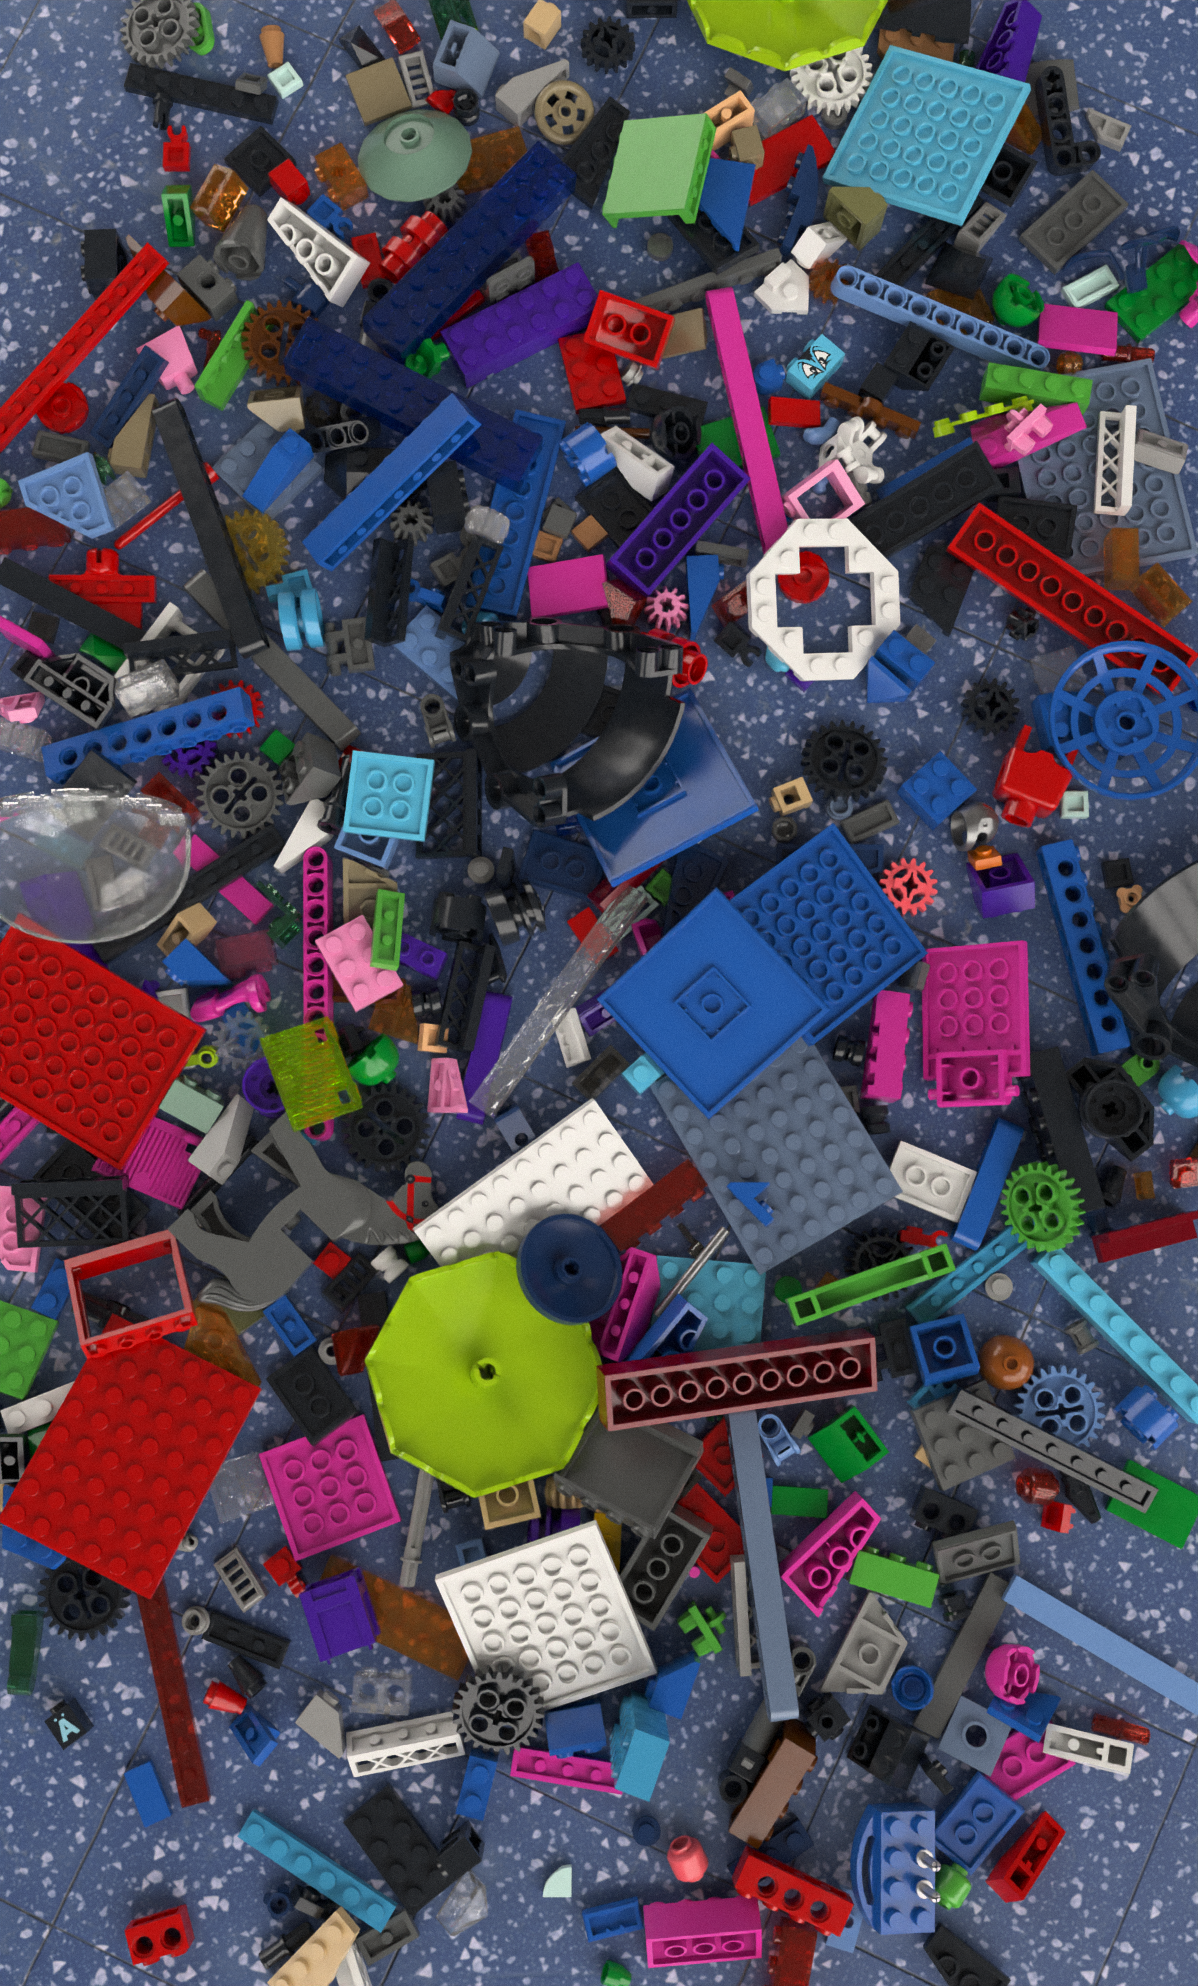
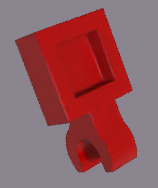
M906 1226V1231L898 1230L899 1236L896 1241H904L909 1244L931 1248L937 1246L936 1238L938 1236L947 1237L948 1233L937 1230L930 1235L922 1234V1228Z
M287 1545L263 1563L280 1587L287 1582L296 1598L299 1597L300 1592L306 1589L305 1582L297 1574L304 1567L299 1561L295 1562L292 1551Z

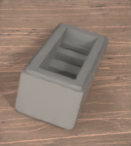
M423 50L398 56V64L412 109L430 105L425 101L426 98L415 99V95L427 92L430 95L434 92ZM416 65L420 66V69H415L411 71L407 70L408 67ZM423 75V78L410 81L412 76ZM424 83L426 87L416 90L412 88V86Z
M986 201L959 230L954 244L978 253L1007 215ZM983 215H986L987 217H989L990 219H992L994 222L990 221L989 219H987V218L984 217Z
M238 1547L213 1564L243 1613L269 1594V1591ZM236 1558L238 1564L227 1571L224 1567ZM242 1568L245 1573L233 1580L231 1576ZM248 1578L250 1583L240 1590L237 1585ZM254 1588L256 1593L246 1599L244 1594Z

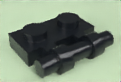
M902 1317L878 1323L880 1335L874 1336L875 1345H883L886 1359L878 1361L876 1353L877 1382L883 1381L882 1369L889 1368L892 1379L919 1372L906 1318ZM870 1326L861 1327L871 1334Z

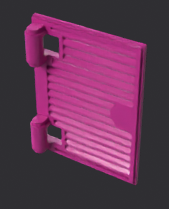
M154 1117L123 1170L120 1171L102 1159L97 1158L91 1171L103 1176L129 1175L128 1187L178 1209H182L201 1172L200 1169L187 1161L192 1154L185 1150L189 1143L198 1147L204 1137Z

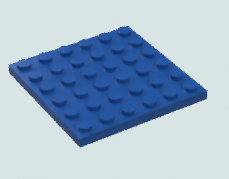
M834 823L730 899L735 907L831 1008L827 1014L801 1036L808 1047L818 1042L928 954Z

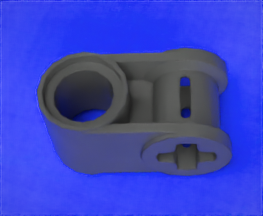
M436 694L424 696L421 700L420 708L430 747L434 748L435 744L449 740L455 742L454 730L442 698ZM431 703H436L440 706L439 711L435 714H430L426 711L427 706Z

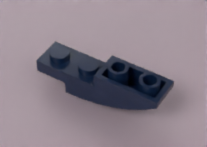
M809 144L804 153L799 152L794 164V168L798 169L796 176H790L785 189L789 193L786 202L791 204L786 219L790 221L787 229L782 227L777 243L781 244L779 249L781 255L788 257L796 235H803L808 226H811L815 214L818 196V169L813 146Z

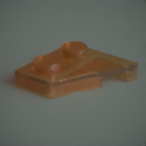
M405 984L403 1006L376 1004L368 1029L418 1045L419 1033L413 1009L412 987Z

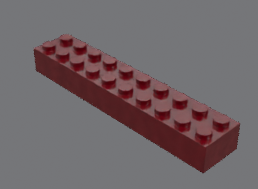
M863 1328L596 1366L599 1420L607 1431L878 1391L875 1337Z

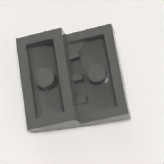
M1056 59L1030 63L1025 81L1031 87V91L1025 101L1027 118L1039 115L1035 95V82L1040 74L1049 66H1057L1063 71L1069 112L1080 109L1073 59ZM1049 104V109L1054 113H1058L1057 107Z

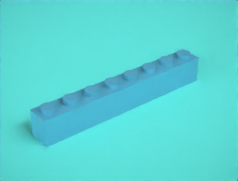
M1056 1249L1051 1252L1041 1251L1030 1264L1188 1422L1198 1424V1385L1062 1249Z

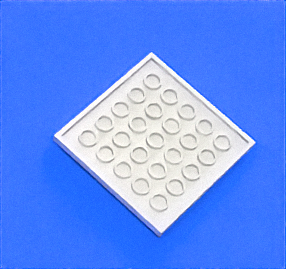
M596 1520L436 1575L435 1582L474 1672L476 1673V1669H480L485 1674L487 1665H490L493 1672H495L499 1664L502 1665L503 1672H507L512 1666L514 1668L513 1674L516 1676L521 1671H524L523 1680L526 1681L533 1678L532 1688H540L539 1696L544 1697L543 1707L545 1711L657 1674L656 1663ZM485 1692V1693H484V1694H486V1695H494V1694L491 1693V1692ZM516 1700L511 1701L513 1703H521L520 1701Z

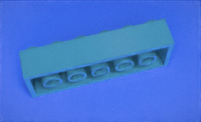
M631 1689L629 1697L623 1696L619 1707L620 1722L619 1724H613L609 1736V1747H611L610 1762H612L610 1767L612 1769L611 1777L614 1778L616 1790L649 1802L670 1744L665 1713L649 1708L645 1694Z

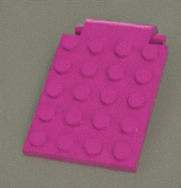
M1021 940L925 949L928 954L921 961L929 964L930 968L924 989L922 990L923 1079L926 1081H936L937 1089L928 1090L929 1100H937V1105L940 1108L1009 1105L1012 1096H1019L1020 1094L1019 1086L1012 1085V1077L1030 1076L1027 942Z

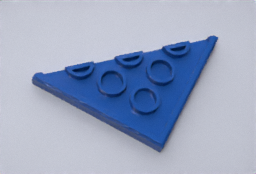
M710 158L699 209L701 212L704 211L711 219V223L718 232L729 240L732 248L735 251H739L756 164Z

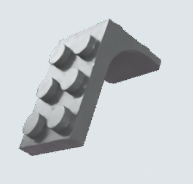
M495 212L450 236L452 245L489 306L535 284L533 258L531 256L524 259L521 257Z

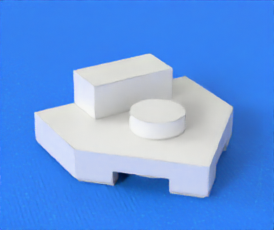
M792 259L786 264L782 262L764 278V283L754 291V297L771 314L796 312L797 314L807 315L809 276Z

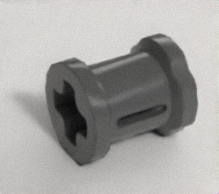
M1085 1318L1070 1324L1064 1329L1066 1334H1070L1077 1346L1076 1352L1079 1355L1092 1350L1100 1344L1098 1339H1094L1086 1326L1088 1322Z

